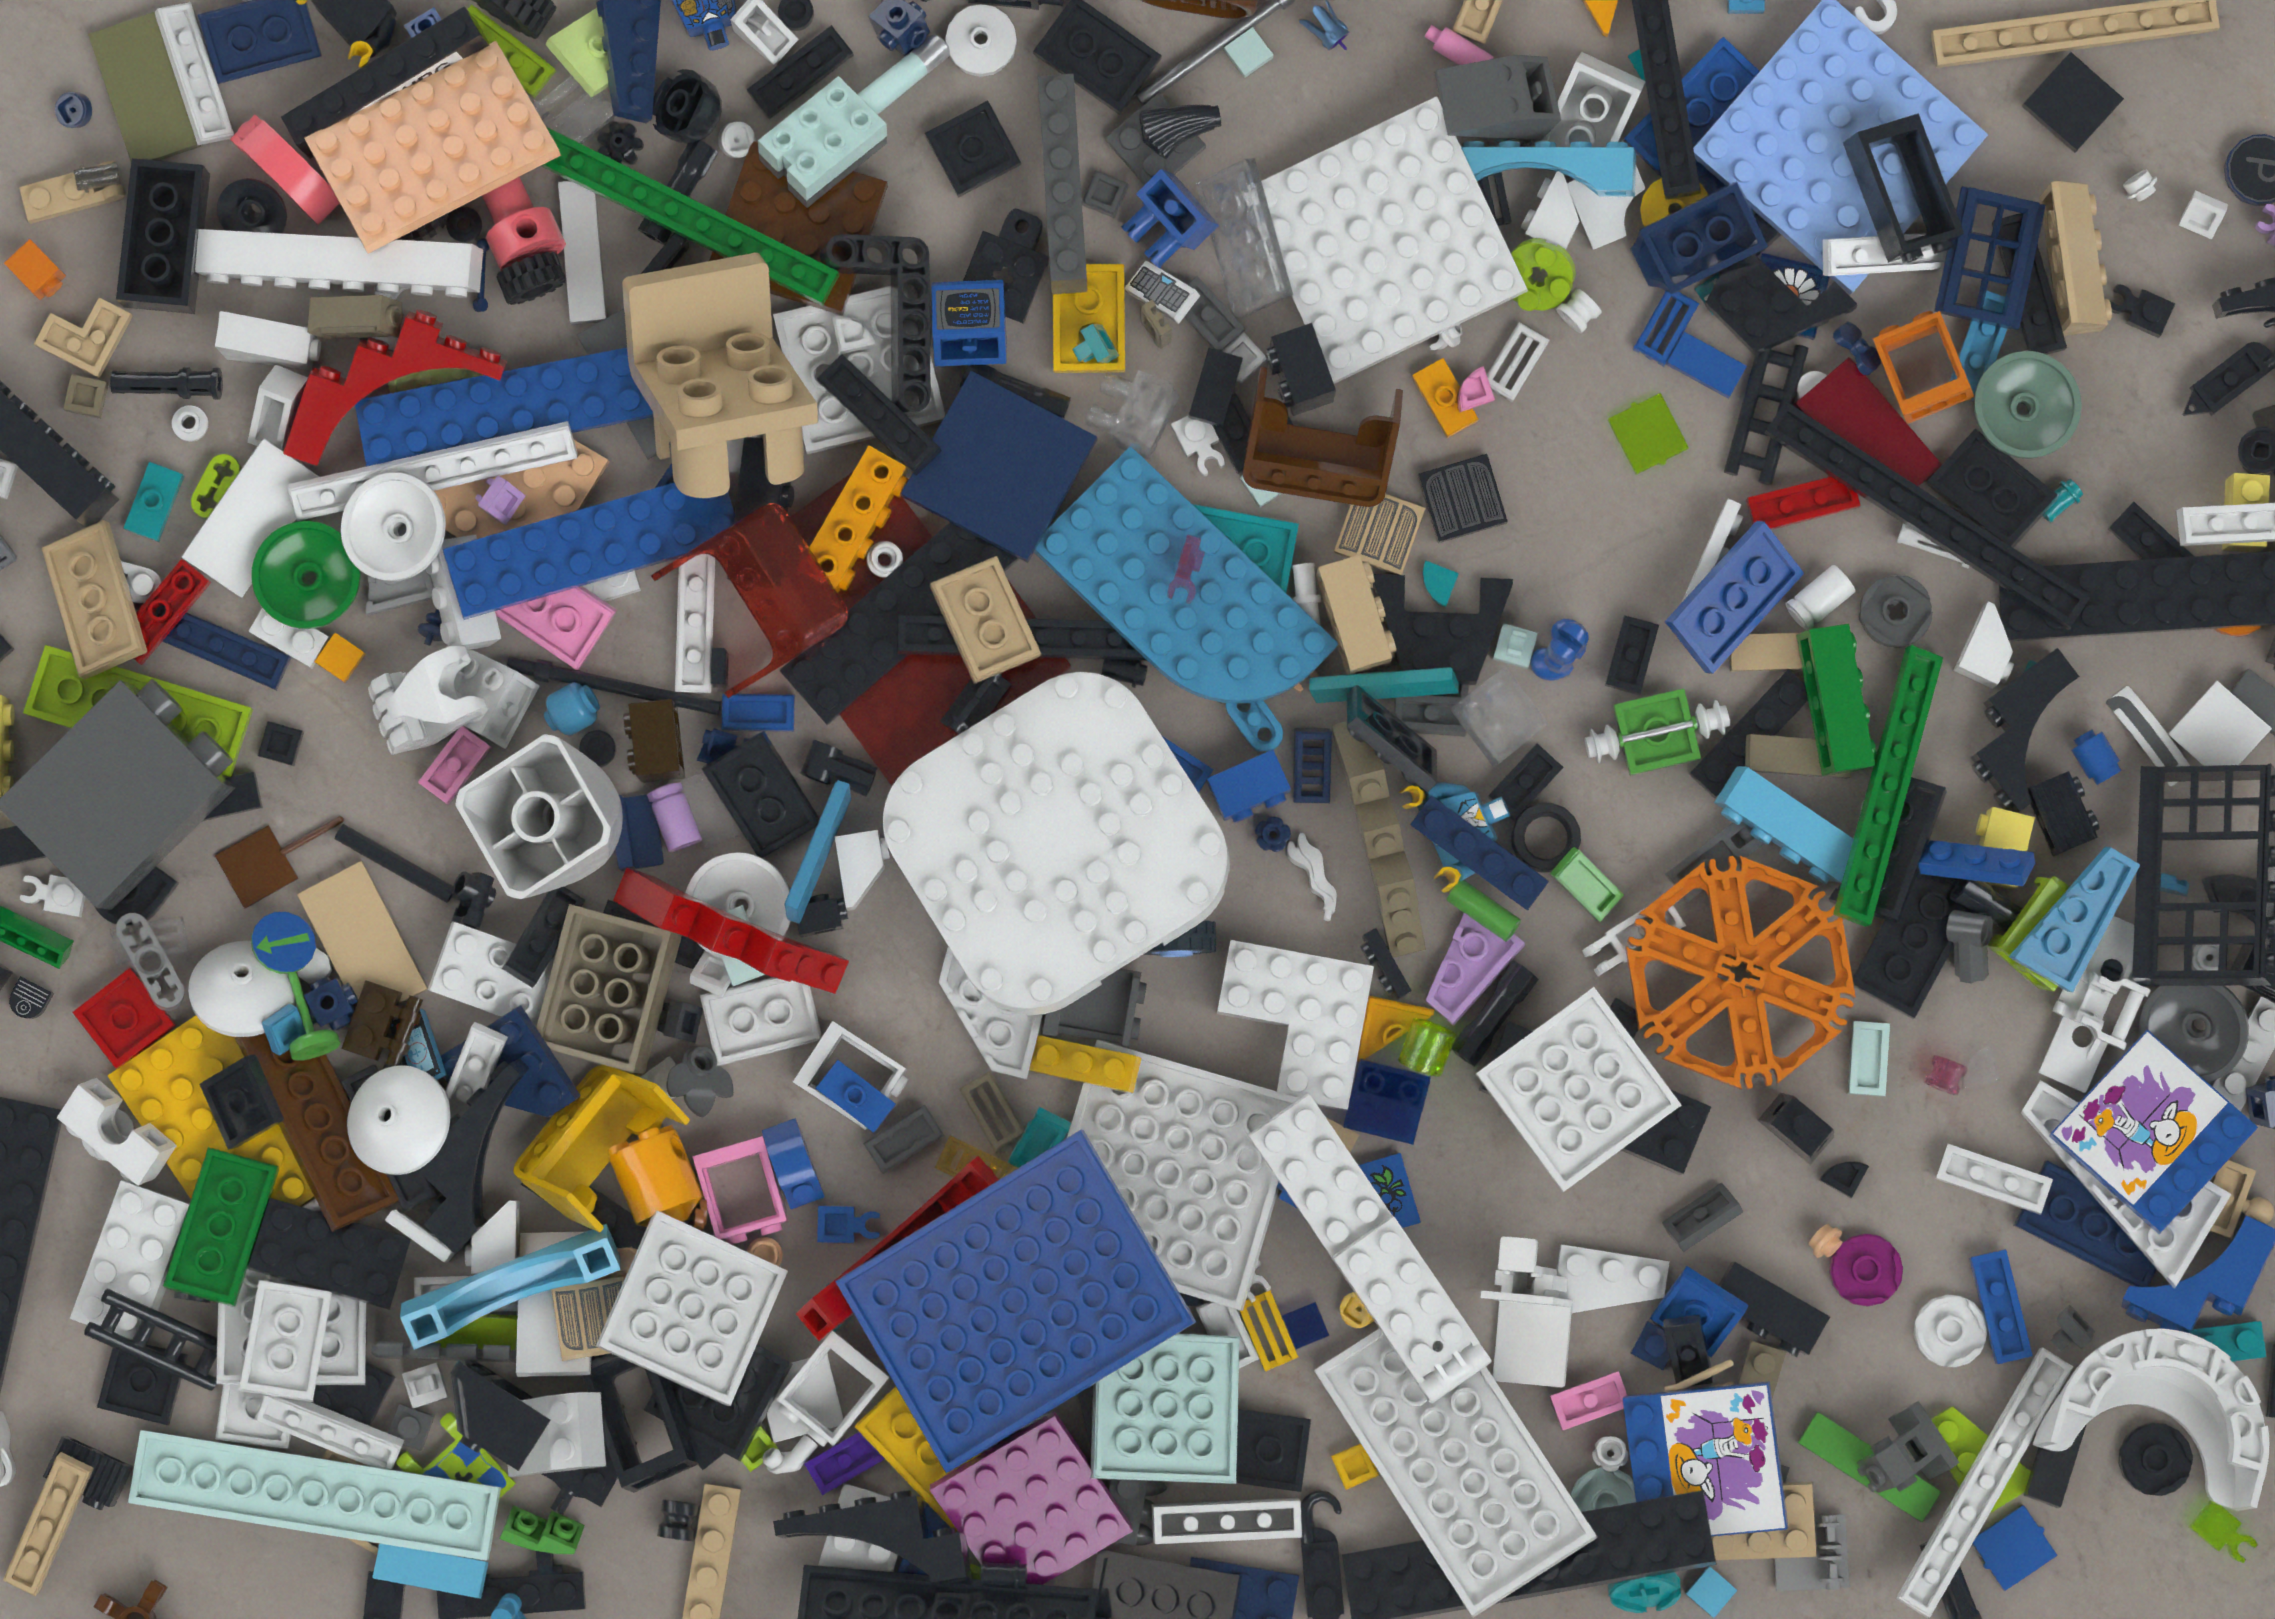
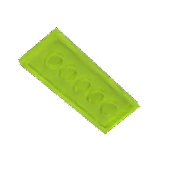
M45 645L23 714L71 729L120 680L135 685L141 690L153 679L183 709L171 723L190 742L201 731L206 732L233 759V762L221 773L224 776L232 777L253 709L117 666L85 680L79 677L71 652Z

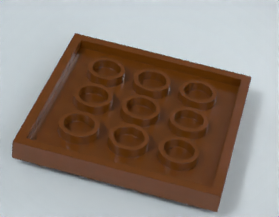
M753 141L750 144L725 215L821 263V250L834 236L841 234L871 235L888 188L887 181L852 171L806 208L788 190L787 178L783 175L778 179L759 160L758 142ZM838 246L832 247L831 252L836 260L841 262L847 260V254L843 248ZM712 252L709 261L724 259L725 257ZM839 273V277L823 306L769 280L770 294L843 316L857 274Z

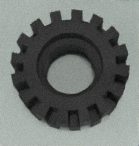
M544 252L542 255L539 253L531 258L526 257L521 262L516 261L512 263V266L502 269L503 271L499 272L496 276L506 303L510 305L522 304L527 300L532 301L539 296L543 297L546 293L555 291L556 288L563 286V283L567 282L555 252Z

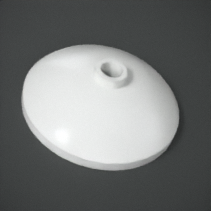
M393 472L377 475L360 485L348 500L341 520L342 542L350 560L365 574L385 581L405 580L425 570L439 553L446 529L443 506L432 488L414 476ZM405 524L406 533L403 536H399L398 529L401 525Z
M728 853L711 859L694 874L685 892L723 911L736 908L737 901L744 899L748 903L746 915L750 923L785 936L791 922L786 917L784 905L790 892L786 880L771 863L753 854ZM700 945L705 951H707L711 955L722 959L721 954L713 952L705 948L704 946Z
M251 941L231 942L213 949L197 963L189 980V999L198 1019L213 1031L227 1036L250 1037L263 1034L265 1031L261 1023L288 1004L296 1005L288 974H279L268 970L258 962L252 951ZM239 974H248L245 977H237Z
M411 1066L385 1068L368 1078L358 1089L351 1102L347 1120L351 1146L360 1160L376 1171L391 1175L414 1172L429 1163L442 1148L450 1126V1106L447 1095L440 1083L427 1072ZM390 1110L391 1117L385 1122V1113Z

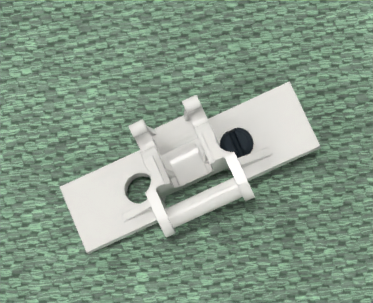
M2113 916L2074 992H2067L2062 989L2059 999L2052 1010L2062 1017L2038 1073L2086 1093L2107 1044L2125 1050L2127 1043L2124 1041L2143 997H2148L2151 991L2134 983L2135 980L2132 978L2134 924ZM2120 987L2131 990L2111 1036L2102 1032L2101 1029L2104 1025L2102 1019L2113 995L2117 994ZM2079 1026L2087 1027L2092 1034L2091 1042L2085 1047H2078L2072 1040V1033Z

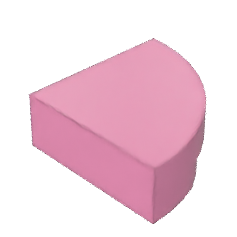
M1484 366L1476 369L1463 381L1457 399L1459 413L1495 401Z

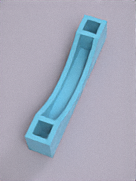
M1466 141L1463 142V147H1461L1477 181L1488 175L1510 169H1545L1554 172L1559 171L1586 185L1599 197H1635L1636 152L1634 147H1628V143L1608 142L1606 147H1592L1590 142L1578 141L1571 142L1570 147H1556L1555 142L1540 141L1535 142L1534 147H1520L1519 142L1503 141L1499 142V147H1485L1484 142Z
M607 1224L603 1225L604 1228L600 1233L595 1230L586 1231L401 1303L400 1319L413 1349L415 1350L446 1338L474 1320L517 1300L559 1287L588 1283L621 1270L620 1255Z

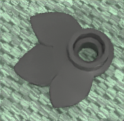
M693 1046L686 1050L682 1056L681 1063L672 1067L667 1076L666 1087L669 1096H684V1101L688 1108L699 1117H705L710 1112L716 1096L722 1098L733 1096V1083L729 1073L720 1066H717L715 1054L707 1047ZM694 1060L699 1062L701 1069L696 1066Z

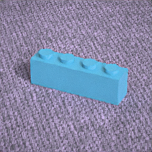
M1737 766L1714 802L1723 809L1721 815L1737 825L1742 821L1751 827L1750 834L1764 844L1768 845L1771 841L1782 848L1779 854L1790 862L1798 864L1801 861L1811 869L1808 873L1824 884H1827L1828 881L1842 882L1853 838L1749 767Z

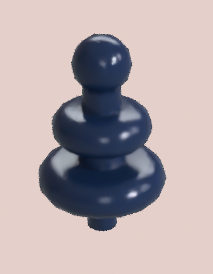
M436 609L435 613L430 612L426 614L425 619L428 623L419 624L417 629L426 638L424 644L431 646L432 641H443L440 633L441 616L439 609Z

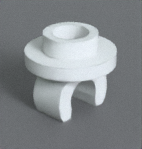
M1456 325L1440 333L1439 340L1430 345L1431 350H1441L1448 345L1450 347L1459 345L1460 336L1462 335L1461 325Z

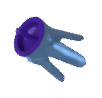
M1325 0L1332 17L1324 7L1317 5L1313 7V13L1326 32L1308 20H1299L1301 25L1322 40L1323 46L1328 51L1338 44L1344 50H1347L1342 40L1350 32L1347 30L1348 27L1340 19H1337L1328 0Z

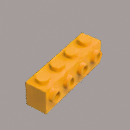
M868 445L796 569L798 575L835 596L840 588L844 591L847 590L856 573L851 570L858 557L864 560L874 542L869 539L876 526L882 528L885 525L892 511L888 508V505L894 495L897 497L901 496V492L909 480L906 477L908 471L905 465Z

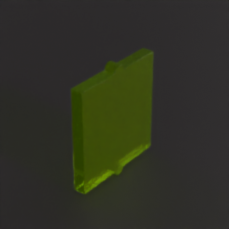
M1661 393L1639 404L1633 402L1629 409L1608 418V422L1635 475L1658 464L1664 466L1666 460L1689 449Z

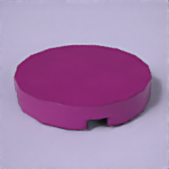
M1861 1234L1849 1237L1842 1242L1839 1249L1831 1257L1829 1274L1833 1287L1842 1298L1854 1305L1869 1307L1884 1303L1897 1291L1902 1281L1903 1265L1900 1254L1887 1240L1877 1235Z

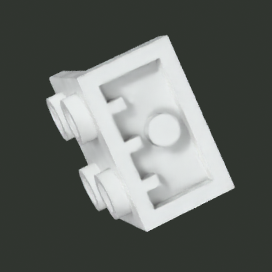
M472 649L467 650L471 661L470 664L463 667L456 674L454 680L455 692L459 698L465 696L484 697L488 711L485 715L464 725V727L506 749L540 686L519 672Z

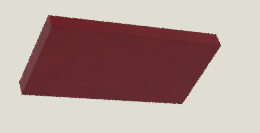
M1850 357L1794 403L1797 409L1916 486H1920L1942 465L1867 376L1858 370Z

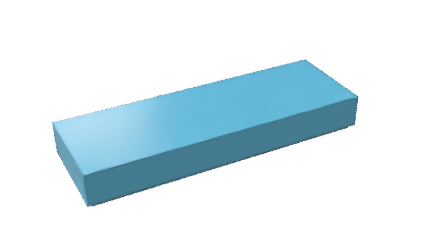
M379 1543L372 1578L481 1599L489 1562Z

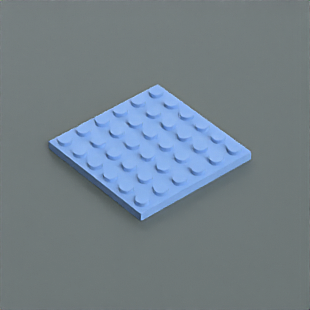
M1821 0L1693 149L1695 159L1724 185L1727 186L1737 181L1750 207L1823 271V239L1878 236L1844 148L1843 142L1859 131L1919 113L1945 184H1947L1988 134L1837 0ZM1888 143L1871 148L1900 228L1904 234L1921 213L1897 150L1893 144ZM1868 274L1829 277L1850 295Z

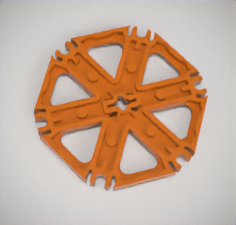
M1729 856V869L1727 871H1719L1716 867L1715 859H1710L1708 869L1711 875L1708 876L1704 868V861L1641 911L1638 915L1645 916L1652 923L1649 924L1646 920L1636 919L1633 925L1641 927L1645 932V936L1642 939H1635L1629 936L1627 943L1631 946L1641 947V951L1631 950L1627 946L1625 950L1638 1030L1640 1031L1644 1025L1652 1023L1653 1027L1646 1030L1642 1037L1646 1040L1652 1034H1658L1662 1038V1045L1654 1052L1656 1054L1663 1053L1670 1046L1672 1051L1663 1057V1060L1740 1090L1742 1089L1740 1074L1745 1075L1743 1080L1744 1086L1748 1090L1753 1088L1752 1076L1754 1074H1761L1764 1077L1765 1086L1768 1087L1772 1085L1773 1081L1772 1074L1769 1071L1772 1069L1776 1076V1084H1778L1840 1034L1843 1030L1835 1029L1829 1022L1831 1021L1837 1026H1845L1847 1020L1839 1018L1836 1014V1009L1838 1006H1845L1851 1009L1854 1005L1850 999L1840 998V994L1849 995L1853 999L1856 996L1843 919L1838 917L1836 920L1828 923L1827 919L1833 916L1835 906L1828 911H1822L1818 907L1819 900L1826 893L1824 891L1818 892L1810 899L1808 898L1810 892L1819 886L1742 856L1738 857L1740 871H1736V859L1734 856ZM1751 880H1758L1787 891L1793 897L1791 909L1755 938L1753 937L1745 888L1746 884ZM1693 889L1704 890L1709 897L1716 943L1667 924L1665 921L1666 911ZM1824 936L1830 943L1835 979L1830 985H1823L1777 966L1813 937ZM1725 955L1734 957L1735 960H1734V959H1731V958H1729V957H1726ZM1655 960L1703 979L1665 1010L1659 1011L1652 1008L1649 1003L1644 968L1648 962ZM1740 963H1744L1746 965L1745 971L1750 973V976L1759 980L1743 978L1740 982H1736L1734 980L1735 974L1730 972V969L1722 967V965L1731 968L1738 967ZM1720 975L1728 979L1726 981L1721 978H1718L1717 976ZM1745 986H1749L1751 988H1754L1755 990L1752 991L1746 989ZM1765 1003L1809 1019L1814 1024L1815 1032L1813 1036L1785 1058H1779L1773 1054ZM1727 1007L1735 1058L1731 1065L1723 1067L1690 1054L1686 1049V1041L1692 1034Z

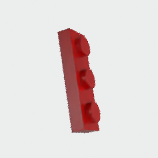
M1831 476L1747 497L1746 499L1752 525L1756 521H1763L1771 530L1841 513L1861 506L1858 494Z

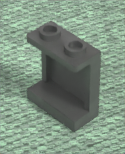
M1120 968L1102 979V985L1062 1009L1046 1013L1043 1034L1057 1036L1058 1033L1121 1043L1122 1047L1129 1048L1130 1039L1138 1040L1141 1018H1136L1134 1015L1136 1003L1144 1004L1147 983L1140 982L1142 972Z

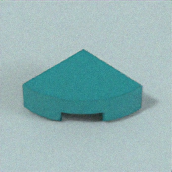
M1425 560L1422 575L1425 588L1433 601L1446 608L1459 573Z

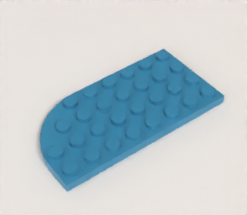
M1131 446L1046 530L1034 551L1047 566L1163 676L1181 689L1198 697L1222 703L1238 704L1252 703L1278 696L1306 679L1339 645L1333 637Z

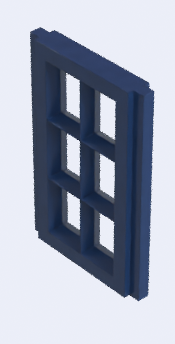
M1962 186L1956 213L1964 234L1952 241L1954 247L1947 250L1934 312L1940 311L1941 314L2006 329L2019 330L2046 205ZM1978 204L1997 208L1991 236L1972 231ZM2004 209L2023 213L2018 241L1998 237ZM1970 239L1989 243L1983 272L1964 267ZM1996 245L2016 249L2010 278L1990 273ZM1962 275L1982 279L1976 307L1956 303ZM1989 281L2008 285L2002 313L1983 309Z

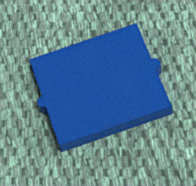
M2021 1505L1978 1534L1972 1543L1984 1561L1983 1567L1991 1571L2003 1591H2006L2058 1556L2044 1536V1528L2036 1524L2024 1505Z

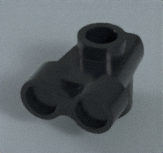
M466 871L458 875L452 888V897L460 900V904L455 909L451 923L456 922L473 929H480L485 915L484 910L491 906L496 896V889L492 887L493 877L481 872L470 874Z

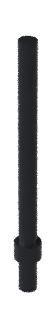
M509 656L507 667L521 674L534 676V680L549 683V680L568 684L575 682L581 686L587 685L591 689L648 701L672 699L677 707L718 715L721 701L553 666V662L538 659L537 662Z

